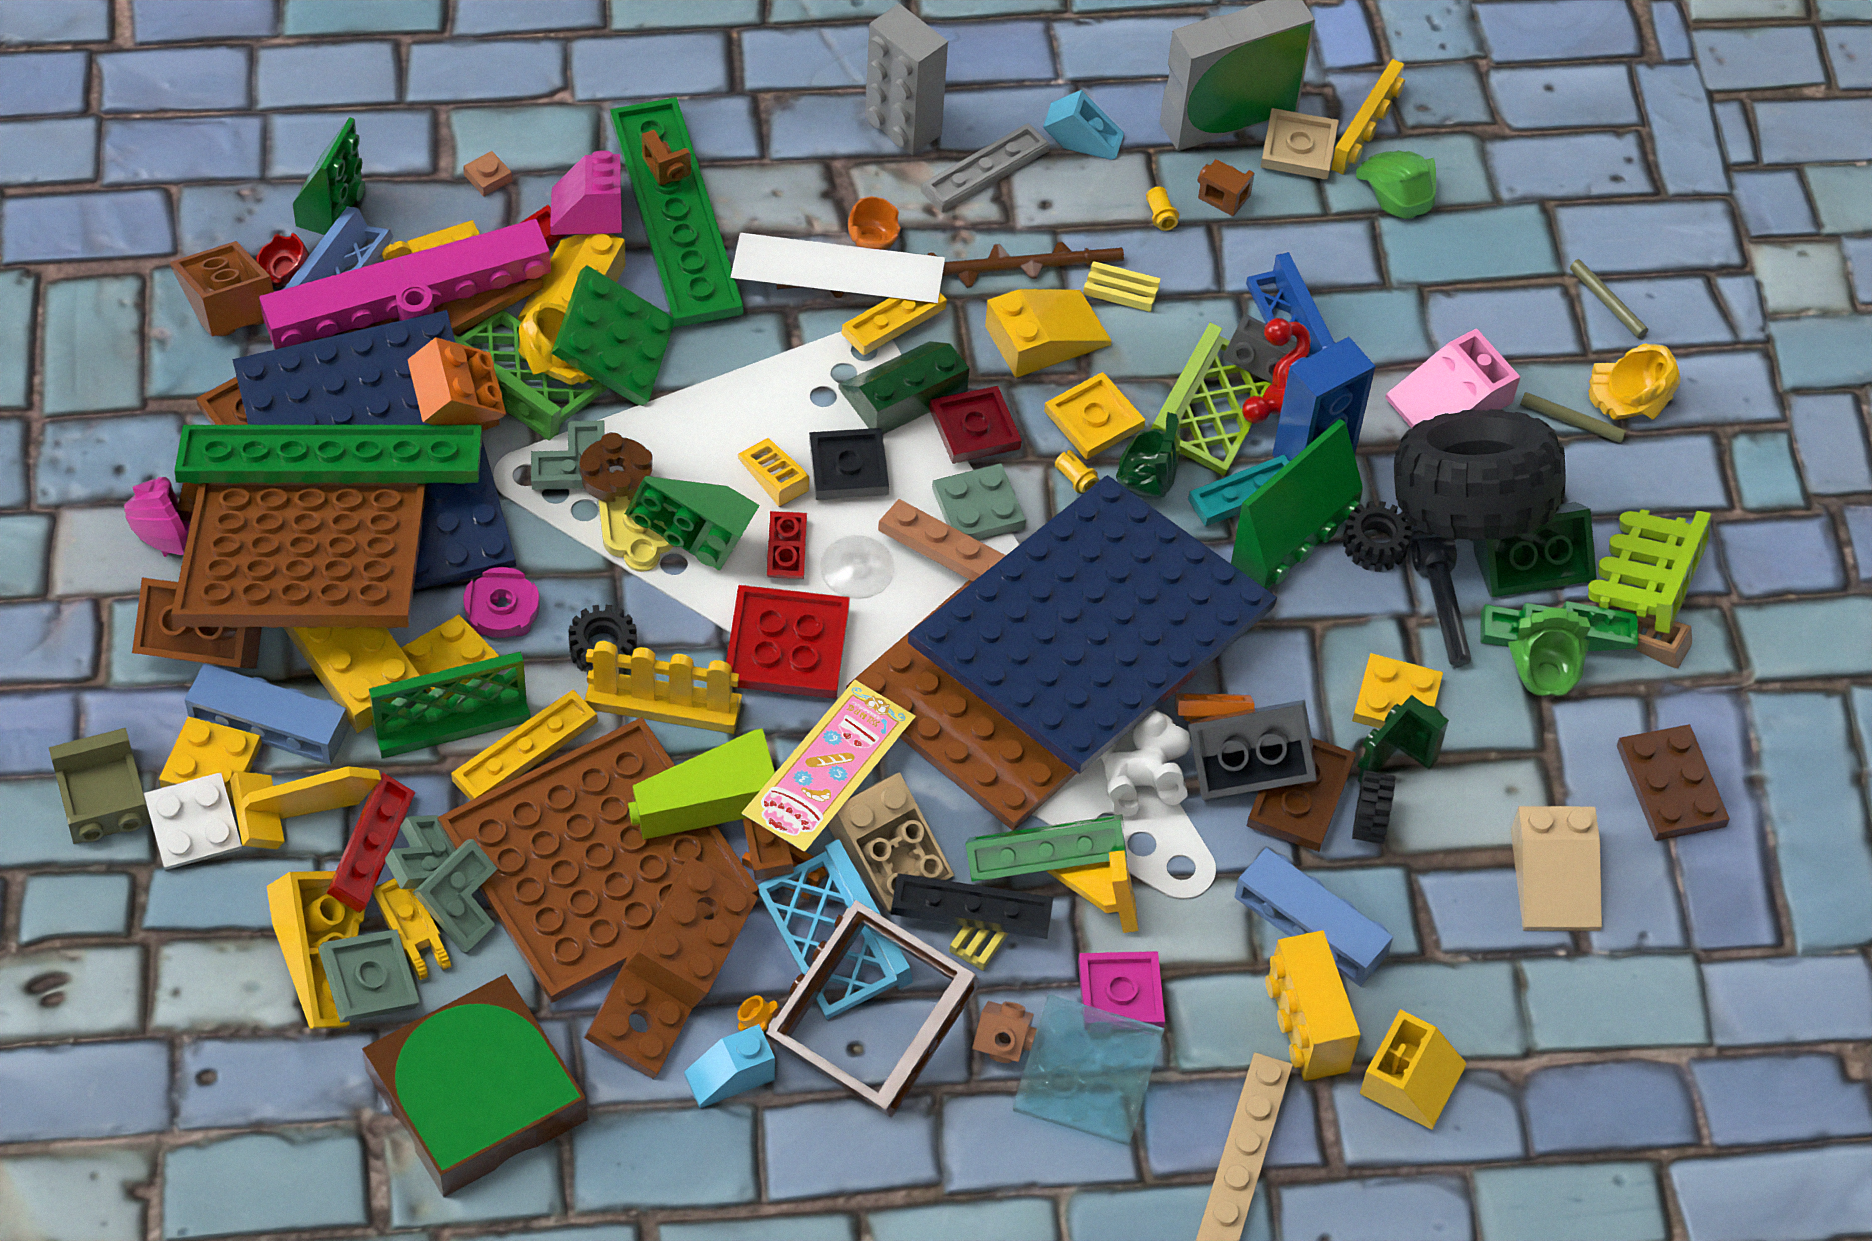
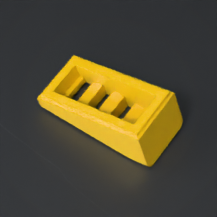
M769 438L738 453V459L778 507L809 491V475ZM767 451V455L757 460L754 459V457ZM772 459L775 461L774 463L766 466L765 468L762 466L763 464L771 461ZM779 468L782 469L781 471L775 473L774 475L771 474V472H773V471H775V470H777V469H779ZM786 476L788 477V479L783 482L778 481Z

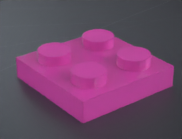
M1158 951L1079 953L1078 966L1084 1031L1164 1029L1165 1017Z

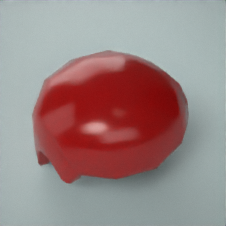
M291 233V237L276 234L270 243L261 248L256 256V262L270 275L273 286L286 287L309 257V252L295 233Z

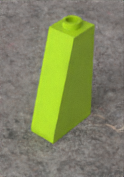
M763 728L748 732L633 785L635 801L628 803L632 826L640 825L643 840L748 818L742 814L743 810L775 774Z

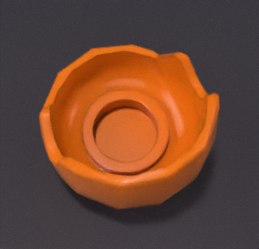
M870 196L859 199L853 206L848 218L847 228L852 242L857 247L879 250L890 249L898 239L901 229L898 224V209L883 198Z

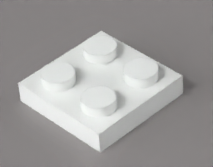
M221 772L144 793L165 870L242 849Z

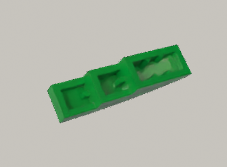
M1569 601L1564 603L1562 608L1567 609L1568 612H1578V616L1588 618L1591 628L1585 637V640H1590L1587 651L1636 649L1638 646V622L1635 613ZM1525 603L1521 610L1485 604L1480 616V643L1509 647L1508 642L1518 640L1521 618L1531 617V613L1542 612L1543 609L1553 607Z

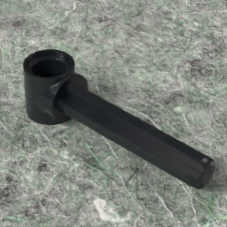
M1442 537L1415 538L1412 542L1413 566L1416 571H1421L1423 576L1429 578L1449 663L1455 667H1462L1470 663L1471 655L1450 574L1455 568L1457 561L1455 541Z

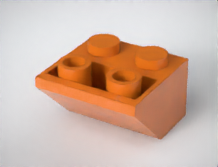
M435 337L407 359L424 423L432 425H473L500 419L506 415L502 393L490 352Z

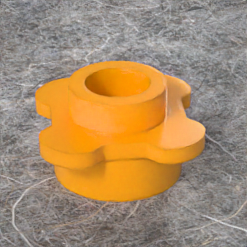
M759 995L748 998L742 1003L737 1012V1018L739 1019L738 1030L743 1031L759 1024L764 1032L768 1029V1025L773 1019L772 1013L779 1007V1004L774 1000L767 1003Z

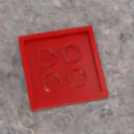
M738 585L726 662L732 668V673L739 674L738 686L732 687L837 699L850 597Z

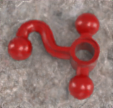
M1274 318L1268 321L1265 326L1264 335L1270 344L1283 346L1289 342L1292 336L1296 337L1297 343L1294 349L1277 362L1273 371L1272 385L1265 390L1263 397L1251 396L1242 405L1243 417L1252 424H1261L1267 420L1270 414L1280 417L1289 368L1299 358L1306 357L1310 350L1311 337L1309 331L1299 322H1288L1283 318Z

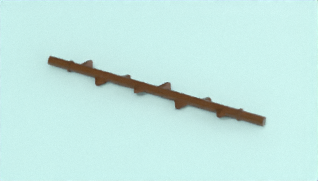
M1058 242L1052 253L1009 256L1001 244H994L988 258L944 262L942 276L957 275L966 288L973 286L978 273L1023 270L1031 279H1036L1042 268L1084 264L1087 267L1093 261L1099 263L1124 261L1123 247L1095 250L1084 248L1083 251H1071L1063 242ZM935 253L927 254L929 256H937ZM776 283L777 290L805 288L801 286ZM830 290L835 298H842L844 294L843 291Z

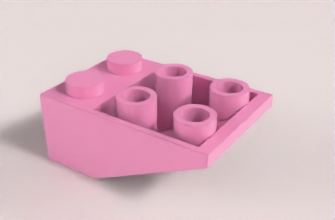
M1476 328L1447 343L1391 389L1385 398L1412 428L1423 420H1430L1437 415L1445 413L1451 414L1473 409L1475 411L1500 410L1513 403L1520 376Z

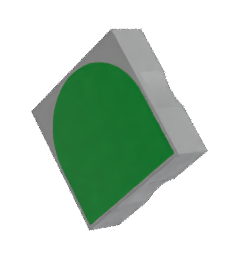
M1266 0L1235 13L1215 16L1172 31L1168 59L1169 78L1163 94L1160 124L1177 151L1269 122L1272 108L1298 112L1315 18L1302 0Z

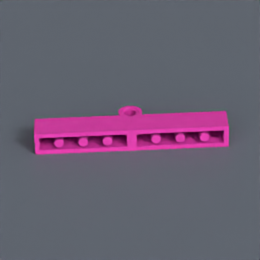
M533 219L259 296L262 315L274 349L284 348L320 337H331L336 333L354 328H364L372 323L388 318H399V321L432 314L435 313L434 307L444 302L453 301L458 298H469L477 293L491 289H501L509 284L527 279L539 278L544 274L551 273L550 251L537 220Z

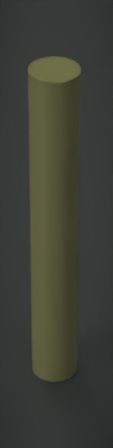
M1580 259L1575 260L1571 264L1570 270L1637 338H1642L1648 332V328Z
M1528 392L1524 393L1520 404L1620 444L1626 433L1624 429Z

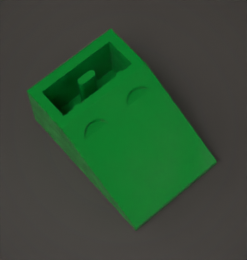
M349 117L323 151L294 200L293 211L296 227L326 235L346 207H353L355 201L362 199L365 191V181H362L361 169L363 161L359 157L358 151L360 136L356 134L354 118Z
M645 476L624 514L631 517L637 525L649 528L661 535L672 546L681 547L696 556L702 564L712 566L720 571L760 505L729 486Z

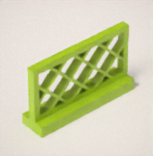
M1210 322L1151 429H1161L1166 432L1167 413L1177 414L1179 429L1190 427L1195 439L1189 442L1180 439V453L1225 476L1252 426V423L1247 420L1245 421L1242 408L1240 409L1235 395L1249 393L1250 396L1263 397L1265 390L1272 383L1269 381L1254 383L1250 373L1236 365L1222 367L1217 354L1219 350L1225 352L1230 341L1220 336L1223 328ZM1240 372L1245 385L1231 388L1226 375ZM1217 376L1223 389L1208 392L1203 379ZM1226 397L1231 410L1217 413L1212 400ZM1204 402L1209 415L1194 417L1189 404ZM1235 418L1240 432L1226 434L1221 421ZM1213 423L1218 436L1203 439L1198 425ZM1222 444L1226 454L1224 462L1211 456L1207 446Z

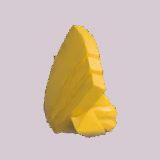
M541 301L529 311L519 326V354L528 362L533 375L543 372L570 385L578 382L583 384L588 379L593 380L592 377L551 354L566 308L561 304Z
M1646 343L1631 349L1616 363H1594L1588 392L1594 406L1600 408L1604 415H1610L1613 420L1635 417L1642 414L1654 420L1666 404L1673 399V394L1680 385L1681 376L1677 362L1666 346Z

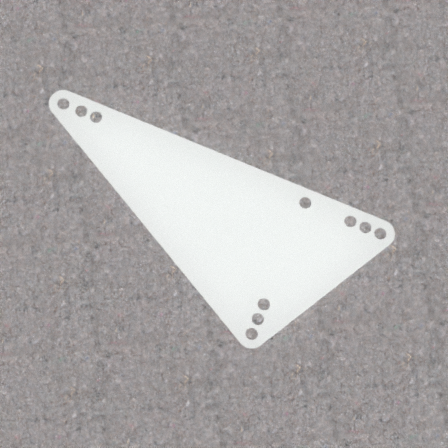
M840 331L654 399L643 406L638 405L600 419L604 420L605 434L610 432L618 433L622 438L635 440L651 451L653 455V477L729 486L760 505L720 571L712 566L702 564L696 556L681 547L675 546L670 551L660 554L659 563L653 569L644 572L634 571L626 565L623 557L613 556L604 548L599 512L590 521H579L573 517L571 509L580 501H591L599 509L598 499L590 495L584 488L568 489V498L561 503L553 504L543 498V489L532 490V486H521L514 481L513 473L517 468L531 466V451H568V431L554 436L550 441L545 439L506 454L498 461L493 473L496 489L502 496L731 633L738 585L850 597L837 698L846 690V685L969 581L968 578L878 531L879 520L898 499L946 523L932 490L933 480L973 470L968 461L952 464L931 413L925 414L883 435L889 495L816 500L809 432L868 429L867 425L838 389L840 383L832 379L831 371L838 365L846 364L852 366L856 370L857 375L901 355L893 340L878 347L877 355L872 360L860 361L852 355L851 349L853 345ZM826 387L835 392L837 399L831 406L819 407L812 403L810 395L815 389ZM766 438L773 441L800 465L810 477L809 491L780 507L777 506L738 459V453ZM767 451L754 457V459L757 460L767 455ZM772 459L771 461L763 464L762 466L765 468L766 466L774 463L775 461ZM613 466L610 467L609 472L613 473L615 470H624L623 467ZM779 468V469H777V470L771 472V474L774 475L775 473L781 471L782 469ZM786 476L778 481L783 482L787 480L788 477ZM770 511L807 513L804 579L767 577ZM1012 532L978 540L1004 555H1007L1019 545ZM679 554L687 560L688 566L684 572L670 575L661 569L660 562L666 555ZM1134 729L1118 741L1115 752L1137 750L1133 741ZM1101 757L1082 773H1077L1032 815L1048 825L1094 819L1103 814L1116 815L1112 810V800L1107 793L1108 780L1105 775V764ZM1135 786L1139 802L1138 812L1135 815L1123 817V833L1129 873L1171 898L1190 899L1203 894L1214 881L1216 865L1212 854L1180 803L1177 805L1164 804L1157 790L1152 786ZM1136 833L1148 834L1155 840L1156 849L1148 856H1137L1128 848L1129 838ZM1177 856L1190 859L1195 865L1194 875L1186 880L1173 878L1167 871L1169 860Z

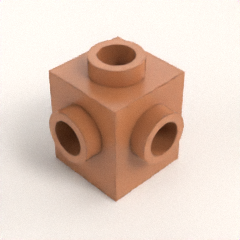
M988 1001L981 1012L972 1049L989 1053L991 1059L1001 1063H1011L1012 1060L1019 1062L1024 1051L1031 1052L1038 1031V1028L1031 1027L1034 1014L1026 1012V1008L1018 1003L1006 1001L999 1004Z

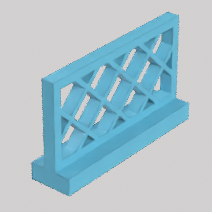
M839 839L825 845L826 852L793 867L794 873L776 876L757 885L764 905L800 972L804 975L810 968L806 964L810 949L815 950L820 944L813 941L819 924L834 927L836 921L835 919L822 916L828 899L842 902L849 909L854 901L857 900L880 914ZM822 866L825 867L829 875L825 889L805 884L810 872ZM833 885L836 887L838 893L831 891ZM782 886L795 890L790 907L774 903L769 893ZM802 892L822 897L816 914L796 909ZM779 913L787 914L784 921ZM793 916L813 922L807 939L790 934L788 929ZM864 926L859 934L865 940L860 954L848 951L843 957L857 961L852 978L849 979L832 974L828 980L848 986L845 997L829 1005L823 995L826 983L816 998L826 1020L896 985L898 989H901L913 983L910 966L900 948ZM797 945L804 947L802 954L799 951ZM868 949H870L873 957L866 956ZM863 963L879 967L885 977L873 984L857 981Z

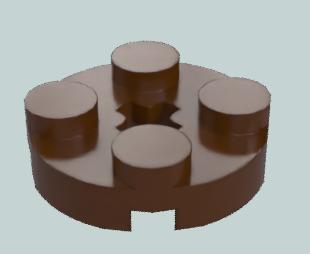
M607 433L602 436L601 440L587 447L581 455L579 472L582 478V485L590 495L603 501L616 502V497L628 496V500H631L644 477H653V455L651 451L635 440L622 438L618 433ZM613 466L623 467L624 470H615L613 473L609 472L610 467Z

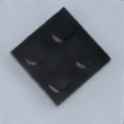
M882 428L809 432L816 500L889 495V480Z

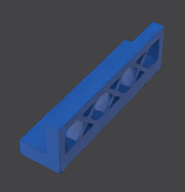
M1289 252L1276 255L1273 271L1247 277L1246 285L1266 324L1274 319L1273 312L1278 308L1290 313L1292 317L1290 322H1299L1307 328L1311 337V344L1306 358L1321 351L1327 344L1334 342ZM1275 283L1279 292L1274 297L1262 292L1259 286Z

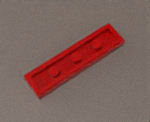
M384 772L380 775V782L370 792L326 892L358 913H361L367 907L385 865V857L394 844L400 826L415 795L413 790Z

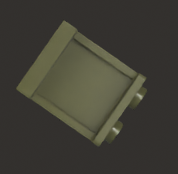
M126 727L48 747L73 844L94 842L103 836L122 831L132 832L141 826L151 824Z

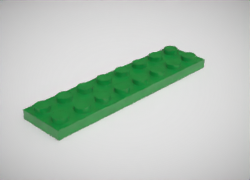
M677 97L610 109L611 123L668 310L673 319L674 328L743 315L742 300L735 278H730L732 269ZM655 130L660 140L668 143L672 153L688 148L691 153V174L679 181H672L659 186L642 157V134Z
M183 425L174 470L176 483L193 484L478 483L482 425Z

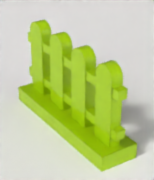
M1641 509L1639 513L1633 511L1622 513L1619 518V528L1629 535L1615 534L1610 537L1609 551L1611 554L1619 556V558L1608 556L1599 561L1598 573L1601 577L1609 579V581L1600 579L1591 581L1588 585L1589 599L1599 603V607L1609 609L1611 605L1637 611L1636 616L1646 618L1647 614L1655 615V631L1670 633L1708 545L1711 513L1697 510L1691 524L1686 523V518L1677 517L1675 521L1652 516L1650 511ZM1642 536V537H1646V538H1651V539H1656V540H1660V541H1665L1666 543H1662V542H1658V541H1653V540H1649V539H1644V538H1640V537ZM1633 559V560H1638V561L1647 562V563H1651V564H1656V566L1648 565V564H1644V563H1639V562H1635V561H1630V560ZM1620 582L1645 587L1646 589L1620 584Z

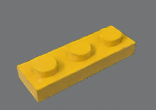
M940 292L938 303L890 297L842 324L841 334L864 356L945 310L947 299Z

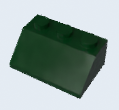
M929 341L840 383L838 389L867 427L882 428V434L884 435L930 413L929 404L931 399L968 392L970 368L950 343Z
M1577 502L1560 504L1555 516L1545 525H1539L1532 532L1520 533L1511 538L1500 540L1495 538L1473 541L1474 554L1491 597L1597 580L1591 508Z

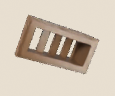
M1620 608L1619 610L1637 614V611ZM1647 614L1646 618L1637 616L1638 646L1635 650L1665 665L1678 669L1692 645L1691 626L1675 621L1670 633L1655 631V615ZM1643 628L1648 629L1645 635L1640 634ZM1657 635L1662 636L1660 640L1655 639Z

